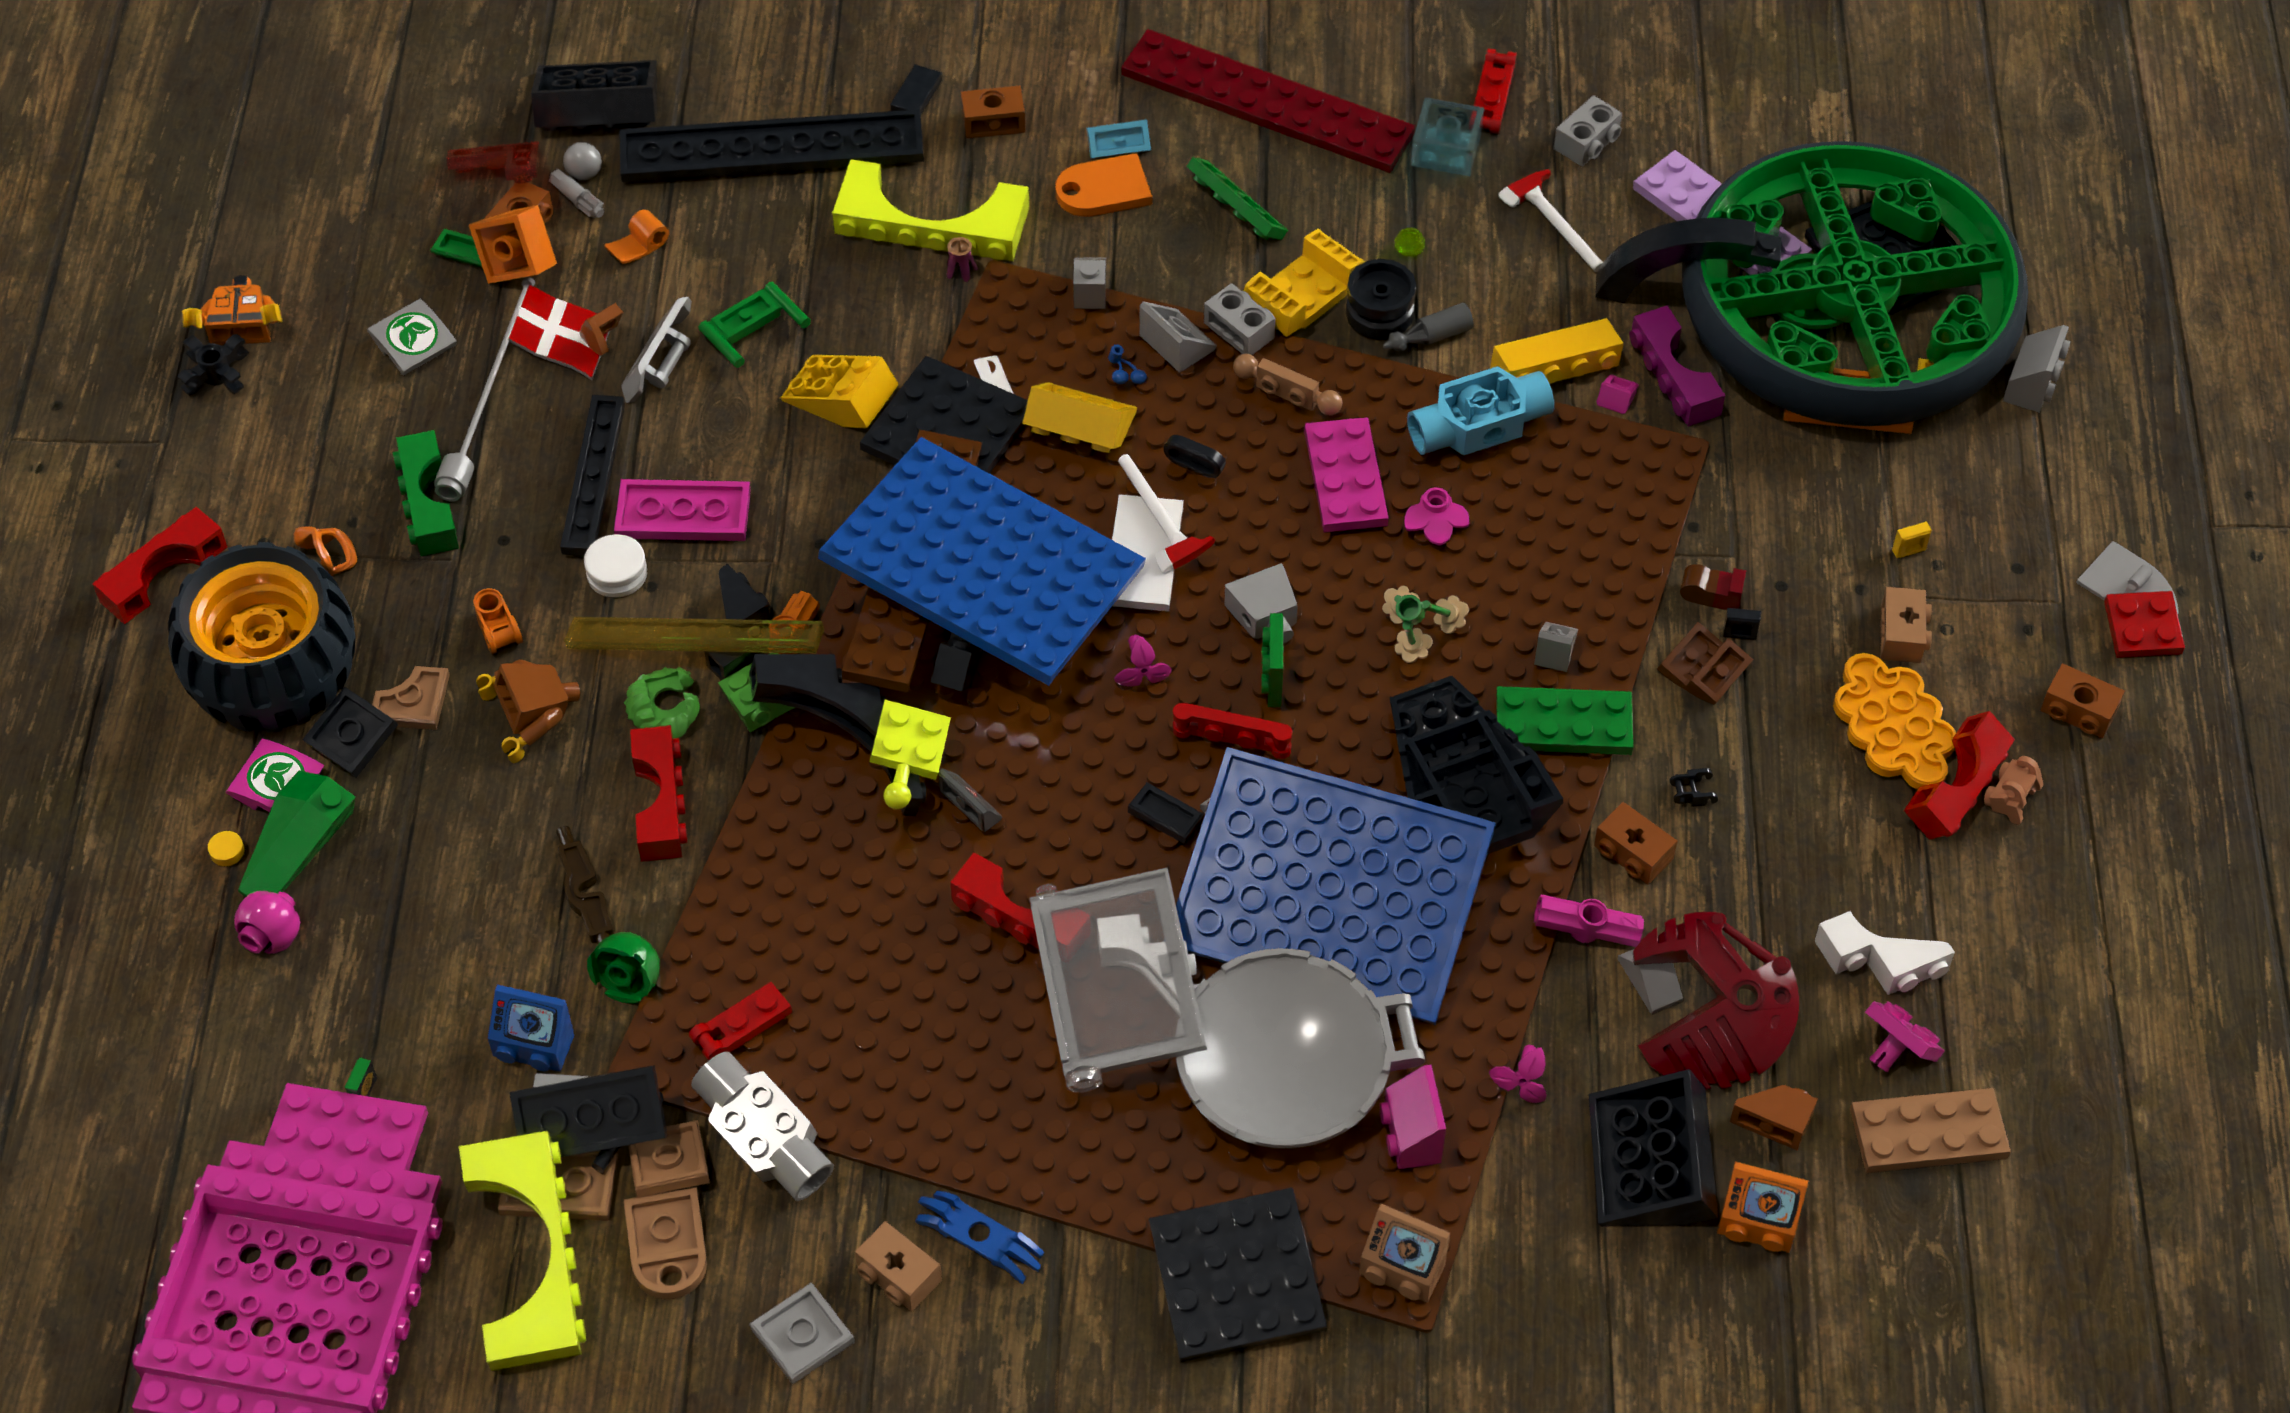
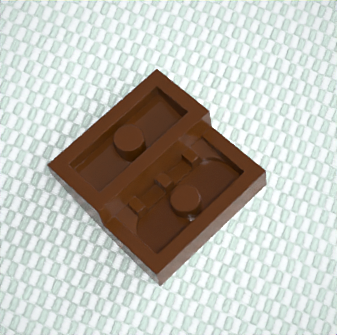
M1697 622L1659 665L1657 670L1687 692L1715 705L1754 659L1729 638L1723 643L1702 624Z

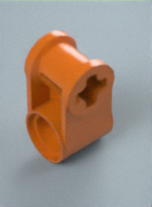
M492 588L479 591L474 596L473 603L478 624L490 653H497L498 648L514 642L517 644L523 643L518 624L514 616L511 615L502 594Z

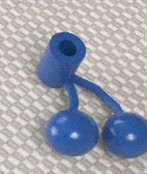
M1113 345L1108 355V360L1114 364L1118 363L1119 370L1113 372L1112 380L1116 384H1125L1128 381V373L1122 370L1121 362L1134 369L1130 374L1131 381L1135 384H1143L1147 380V374L1143 370L1137 369L1129 361L1121 358L1124 352L1122 346Z

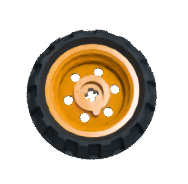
M258 542V545L244 547L240 544L228 548L229 551L215 557L213 555L201 562L200 567L193 574H188L181 583L178 597H175L173 600L168 621V646L171 661L186 692L213 718L222 723L227 721L233 727L249 732L252 729L266 730L267 732L281 731V728L294 724L299 726L310 721L311 716L321 709L325 711L335 699L338 690L343 689L349 677L355 653V628L352 613L344 594L333 577L318 562L309 559L301 551L289 546L286 548L278 547L269 542Z

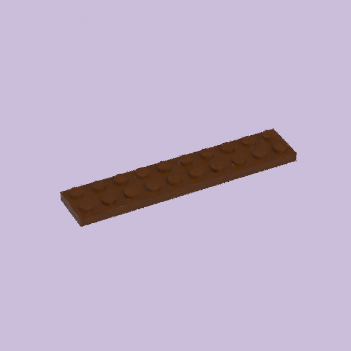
M919 430L916 442L920 437H923L977 467L982 450V442ZM869 587L842 669V679L908 692L930 620Z

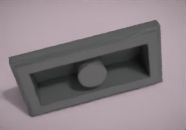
M943 768L939 770L940 792L979 829L986 832L1002 819V815L959 775Z

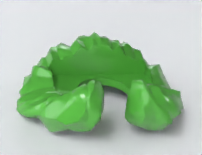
M664 667L661 670L653 671L651 674H642L637 681L632 683L628 687L627 699L624 704L626 705L628 719L633 720L634 726L637 728L671 725L673 738L682 737L700 711L698 696L685 692L694 683L690 676V671H686L681 667L677 669ZM663 691L683 692L685 700L673 709L662 710L655 705V698Z

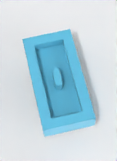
M1146 119L1086 128L1090 158L1151 150Z

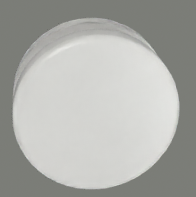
M619 534L604 536L592 543L585 553L584 565L588 583L600 595L612 598L624 597L637 591L646 580L647 565L644 550L635 539L629 536Z

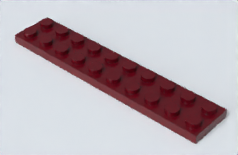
M1150 29L1146 30L1121 66L1122 76L1391 173L1415 135L1416 125Z

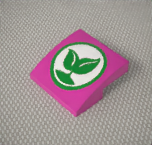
M261 739L227 789L226 794L255 811L259 806L270 812L277 794L298 770L320 775L324 765L287 746Z

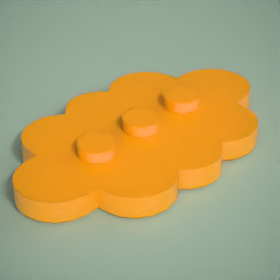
M1860 653L1850 657L1845 663L1843 670L1845 685L1841 686L1836 692L1833 708L1835 714L1849 724L1847 730L1849 741L1854 746L1866 751L1865 760L1867 766L1880 776L1893 777L1902 775L1904 780L1917 790L1925 785L1944 782L1948 773L1946 758L1951 756L1955 750L1952 739L1956 731L1948 722L1941 719L1943 708L1940 701L1936 697L1924 693L1925 684L1922 677L1916 671L1906 667L1888 669L1886 664L1873 654Z

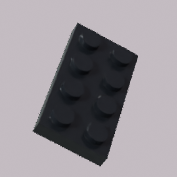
M655 1065L509 1092L517 1136L548 1131L551 1141L559 1143L561 1157L668 1137Z

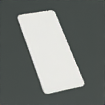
M996 355L974 360L981 380L1013 393ZM987 360L992 361L996 366L993 373H991Z

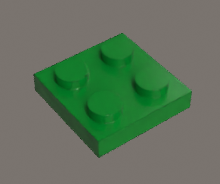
M1270 613L1269 627H1263L1261 694H1268V707H1281L1283 613Z

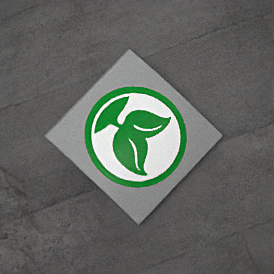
M421 299L367 328V332L384 356L388 354L402 376L456 346V339L439 317Z

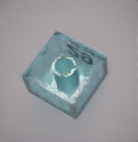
M1425 97L1413 139L1411 166L1470 176L1482 133L1484 108Z

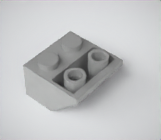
M2061 325L2025 336L2010 376L2003 402L2040 413L2043 402L2051 401L2056 384L2051 383V381L2057 382L2064 365V361L2059 360V358H2066L2071 341L2065 340L2069 329L2068 326Z

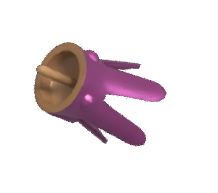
M956 237L950 240L947 246L949 254L946 264L948 265L947 277L948 279L953 277L957 262L959 263L963 280L968 282L970 279L969 259L974 269L978 270L971 254L972 244L967 238Z

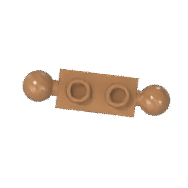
M1241 354L1234 361L1233 369L1235 374L1243 379L1256 377V387L1261 388L1266 393L1277 395L1296 406H1302L1311 411L1317 405L1318 409L1325 415H1335L1342 408L1343 402L1340 394L1334 390L1320 392L1319 382L1265 358L1258 364L1257 359L1251 354Z

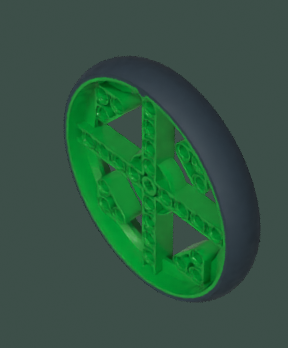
M1848 141L1818 142L1783 149L1754 161L1730 176L1714 191L1695 218H1730L1756 222L1755 231L1778 236L1784 213L1783 206L1778 201L1800 193L1821 248L1809 267L1728 278V259H1699L1682 262V287L1685 304L1697 334L1713 358L1744 387L1766 401L1798 415L1823 422L1852 426H1888L1936 415L1960 404L1982 389L2004 366L2022 334L2028 302L2027 274L2019 246L2005 220L1993 205L1964 179L1943 166L1907 151L1883 145ZM1839 188L1875 191L1870 208L1871 217L1876 222L1915 241H1932L1941 222L1963 245L1890 255L1878 245L1858 239ZM1731 260L1736 266L1742 268H1749L1755 265L1753 263ZM1981 284V304L1973 296H1957L1933 327L1926 349V356L1934 364L1911 373L1888 315L1898 297L1901 295ZM1818 307L1826 315L1836 320L1850 323L1871 378L1834 375L1833 372L1838 356V350L1835 345L1790 322L1778 321L1771 325L1766 343L1751 329L1744 318Z

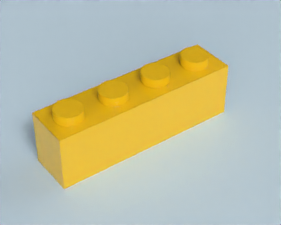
M1605 318L1496 345L1493 349L1490 369L1499 366L1516 378L1541 371L1549 384L1556 381L1619 366L1624 343L1609 320Z

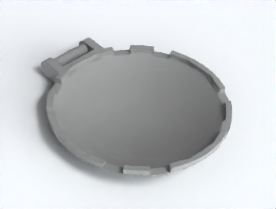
M1282 948L1260 950L1239 956L1223 964L1221 969L1207 980L1203 979L1195 988V995L1207 1050L1176 1057L1179 1076L1185 1091L1198 1110L1211 1123L1240 1140L1272 1148L1310 1146L1330 1140L1344 1133L1357 1124L1375 1105L1386 1085L1390 1071L1418 1067L1425 1063L1424 1052L1418 1047L1410 1012L1413 1004L1409 994L1403 993L1376 997L1372 990L1369 991L1356 978L1354 972L1335 960L1327 961L1312 956L1309 951ZM1387 1015H1397L1404 1050L1395 1051ZM1182 1016L1177 1025L1176 1038L1186 1036Z

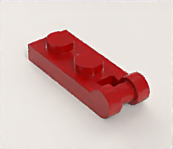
M769 982L708 1022L695 1025L690 1030L688 1036L695 1045H701L703 1048L702 1054L709 1061L722 1052L734 1051L792 1013V1007L775 985ZM718 1034L723 1037L721 1040L713 1039Z

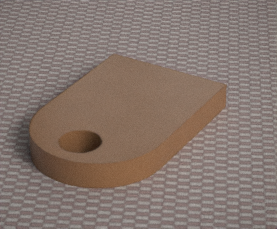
M697 1187L625 1199L624 1208L631 1264L637 1284L647 1294L660 1299H675L692 1292L703 1280L707 1269ZM669 1272H677L682 1276L681 1280L672 1286L661 1282L663 1276Z

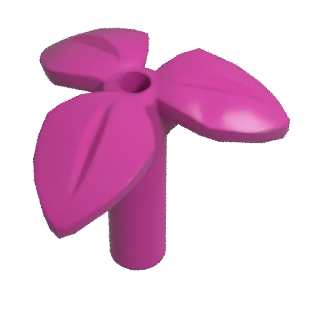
M1132 635L1129 637L1128 643L1131 649V661L1135 668L1123 669L1115 676L1114 680L1120 685L1132 687L1140 685L1143 676L1146 675L1151 683H1156L1167 678L1172 669L1165 663L1151 666L1155 659L1152 646L1143 637Z
M1526 1045L1523 1048L1517 1072L1505 1066H1498L1489 1070L1492 1080L1499 1087L1509 1091L1517 1085L1521 1086L1520 1097L1523 1100L1531 1103H1540L1546 1099L1544 1087L1531 1081L1541 1077L1545 1069V1056L1541 1047L1535 1048L1532 1045Z

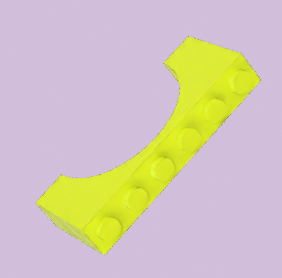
M850 160L832 213L835 234L948 251V243L953 238L964 237L971 242V254L974 256L996 260H1014L1029 210V187L999 182L989 200L973 212L949 220H924L899 211L885 198L881 191L880 164Z
M548 1131L459 1146L463 1181L468 1192H499L521 1200L530 1206L545 1222L551 1241L549 1266L535 1294L511 1315L482 1325L486 1359L491 1371L580 1355V1342H586V1332L583 1319H576L575 1306L581 1305V1296L578 1283H571L570 1270L576 1269V1261L573 1247H566L565 1235L571 1234V1225L568 1212L562 1213L560 1199H566V1190L563 1176H556L555 1164L561 1163L559 1143L552 1142Z

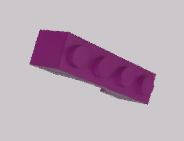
M1667 305L1634 316L1629 337L1633 347L1638 348L1641 352L1646 368L1649 371L1652 370L1658 379L1660 390L1666 393L1672 401L1674 412L1677 416L1682 417L1688 427L1721 416L1725 394L1711 372L1689 370L1680 365L1673 357L1672 353L1679 346L1682 327Z

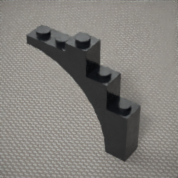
M754 654L749 672L753 702L783 704L811 712L833 722L853 735L872 753L882 707L886 700L885 696L880 695L879 686L864 683H842V669L836 667L835 654ZM882 766L891 783H893L896 769ZM910 773L907 786L911 791V800L906 807L901 809L902 816H916L920 804L925 803L926 800L925 783L920 782L919 775Z

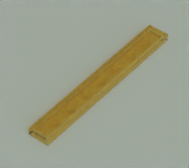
M573 617L564 642L567 649L816 654L825 628L822 621Z

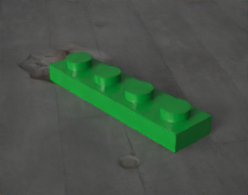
M1197 157L1191 158L1186 167L1195 174L1193 178L1204 187H1210L1214 190L1213 196L1226 205L1230 204L1234 208L1233 214L1244 222L1249 221L1255 226L1253 231L1265 240H1268L1269 237L1279 240L1284 238L1288 229L1208 160Z

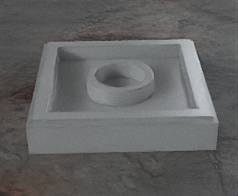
M812 1282L750 1323L753 1333L792 1384L855 1343L854 1336Z

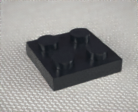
M344 686L302 740L357 778L398 726V723Z

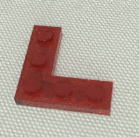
M539 141L448 150L447 166L448 170L456 169L458 173L473 171L474 167L486 166L488 170L501 169L505 164L506 180H514L515 183H527L532 181V178H537L540 161Z

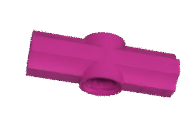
M1540 895L1534 912L1535 926L1571 933L1572 937L1582 943H1590L1595 939L1636 947L1640 943L1644 929V919H1642V916L1607 909L1605 904L1596 899H1586L1579 903Z

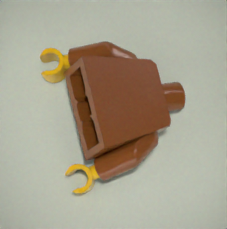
M522 659L516 660L513 663L500 664L499 670L494 673L495 676L491 677L489 674H481L476 680L480 697L487 701L497 695L513 733L520 734L519 738L508 737L502 742L504 753L516 748L508 754V759L512 763H517L523 759L525 753L523 747L526 744L531 746L563 719L568 702H576L580 699V688L576 681L561 683L557 671L552 665L534 664Z

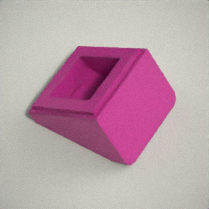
M1609 375L1601 384L1597 405L1625 414L1638 390V383Z

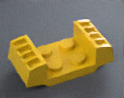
M1316 229L1304 237L1303 254L1271 279L1261 271L1258 272L1245 284L1244 291L1262 308L1268 309L1275 317V329H1278L1284 336L1288 337L1298 329L1308 327L1347 296L1350 274L1358 265L1365 261L1327 236L1320 229Z

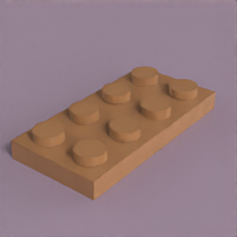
M1994 1088L1852 1102L1850 1107L1866 1173L2008 1159L2011 1153Z

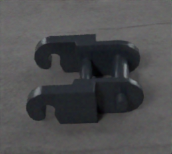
M1708 768L1687 770L1686 774L1672 776L1669 780L1670 784L1676 786L1677 794L1673 797L1674 802L1678 804L1690 803L1691 807L1705 806L1709 799L1712 804L1718 801L1716 793H1700V791L1696 790L1695 782H1700L1704 775L1707 780L1713 777L1712 770ZM1683 785H1690L1691 792H1684Z

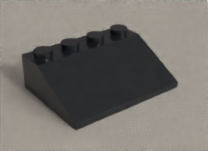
M657 60L538 66L531 91L535 128L543 127L545 131H555L562 126H573L574 129H587L591 125L603 124V127L615 128L620 126L621 123L647 126L651 122H655L657 115Z
M1690 1069L1588 1094L1598 1224L1601 1227L1684 1226L1718 1218L1706 1089Z

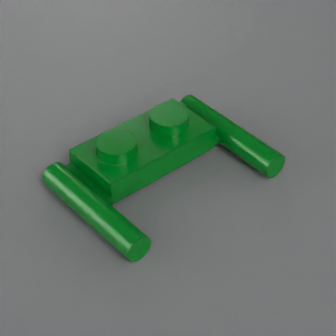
M771 281L766 284L764 289L755 292L716 315L710 321L705 320L701 322L698 329L735 368H739L744 364L745 359L731 345L781 316L780 310L783 309L801 328L808 327L811 319Z

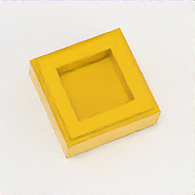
M1927 522L1897 530L1892 547L1896 558L1912 555L1927 549L1932 531Z

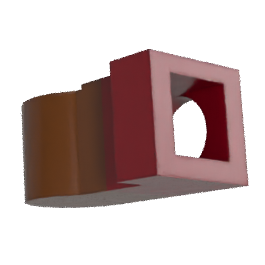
M1699 564L1689 565L1684 570L1680 595L1685 600L1722 610H1727V608L1739 609L1747 570L1733 568V573L1714 569L1710 570L1706 566Z

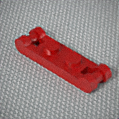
M1487 48L1483 71L1471 113L1470 130L1478 131L1479 128L1490 130V133L1499 134L1517 53L1508 51L1507 54L1496 53V49ZM1494 64L1505 66V68L1494 67Z
M1179 703L1173 708V733L1178 738H1187L1190 735H1195L1214 742L1223 741L1237 744L1247 749L1256 748L1270 751L1277 759H1286L1291 754L1292 729L1289 725L1188 703Z

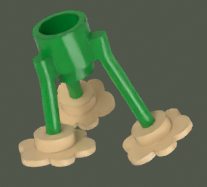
M1400 586L1398 590L1394 588L1386 590L1384 593L1386 603L1382 607L1383 612L1390 614V618L1394 623L1400 624L1403 622L1404 631L1399 632L1397 635L1398 644L1395 645V652L1402 655V659L1406 663H1413L1418 658H1426L1428 656L1427 649L1433 644L1430 635L1423 634L1420 628L1412 629L1413 625L1420 623L1424 619L1426 611L1437 613L1434 616V622L1441 625V630L1447 634L1453 633L1456 627H1464L1466 623L1464 617L1469 612L1468 605L1465 602H1459L1457 596L1451 595L1448 600L1439 599L1434 605L1428 600L1421 602L1416 593H1409L1407 586Z

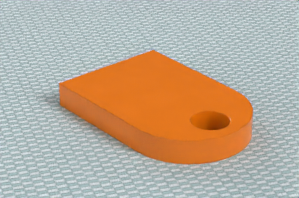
M1137 153L1076 164L1065 169L1056 180V199L1058 204L1066 212L1076 216L1090 217L1152 205V194ZM1074 190L1078 193L1076 195H1066L1064 192Z

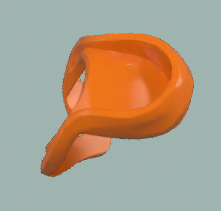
M310 526L296 528L294 532L295 544L304 549L315 548L321 559V565L331 576L356 565L357 554L350 538L340 529H316ZM336 538L343 548L346 562L333 567L330 555L324 544Z

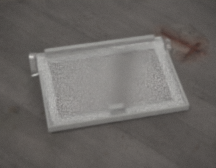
M1168 868L1058 892L1056 886L1052 884H1045L1036 889V896L1030 898L1031 910L1068 1090L1073 1092L1093 1090L1102 1084L1101 1073L1207 1050Z

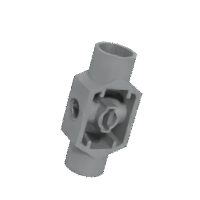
M726 1051L710 1059L696 1073L691 1086L712 1108L708 1121L762 1182L776 1179L796 1201H800L814 1193L829 1178L834 1165L814 1144L817 1135L816 1130L811 1122L764 1071L749 1074L734 1056Z

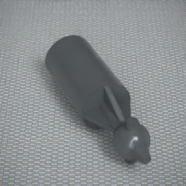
M1460 303L1419 318L1416 321V325L1407 333H1391L1389 340L1383 344V348L1404 351L1407 343L1425 344L1428 346L1471 330L1474 326L1471 311L1465 303Z

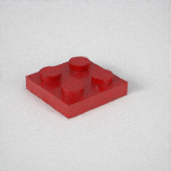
M2172 591L2106 595L2104 604L2116 658L2180 655L2183 653L2185 645Z

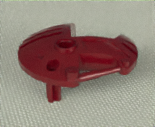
M1719 912L1685 914L1683 916V923L1676 925V917L1664 923V932L1658 935L1656 927L1640 941L1632 953L1634 965L1690 962L1717 994L1715 999L1637 1045L1648 1066L1658 1074L1664 1076L1690 1069L1706 1090H1711L1709 1084H1717L1720 1089L1731 1088L1730 1081L1738 1080L1741 1085L1751 1080L1749 1074L1754 1071L1759 1076L1768 1070L1789 1044L1795 1031L1799 1012L1798 985L1790 960L1783 956L1776 957L1757 942H1752L1726 922V916ZM1722 930L1745 946L1748 952L1765 963V965L1756 970H1751L1723 936ZM1740 989L1752 991L1755 996V1003L1752 1005L1741 1004L1737 999V991Z

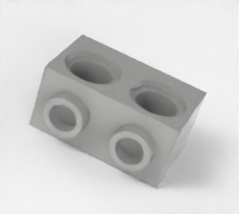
M1593 95L1556 128L1554 149L1578 165H1585L1591 158L1595 159L1601 153L1602 148L1609 142H1614L1619 137L1622 130L1620 126L1622 112Z
M1232 283L1204 303V324L1242 354L1253 355L1275 338V317L1273 314L1252 300L1247 292L1241 291Z

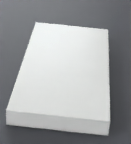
M1119 494L1112 540L1145 557L1146 560L1142 570L1113 606L1169 611L1175 570L1165 573L1161 572L1156 562L1155 553L1171 546L1170 539L1141 496ZM1158 498L1180 531L1183 500Z

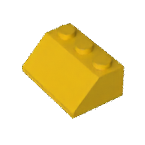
M1047 382L1031 386L1022 424L1032 426L1031 431L1034 433L1050 435V432L1061 434V440L1079 444L1080 440L1092 443L1091 448L1094 450L1110 452V449L1121 447L1138 407Z

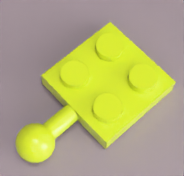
M889 700L884 701L869 762L896 769L893 783L885 788L883 794L884 801L890 808L902 809L909 804L911 791L907 786L910 773L936 780L951 717Z

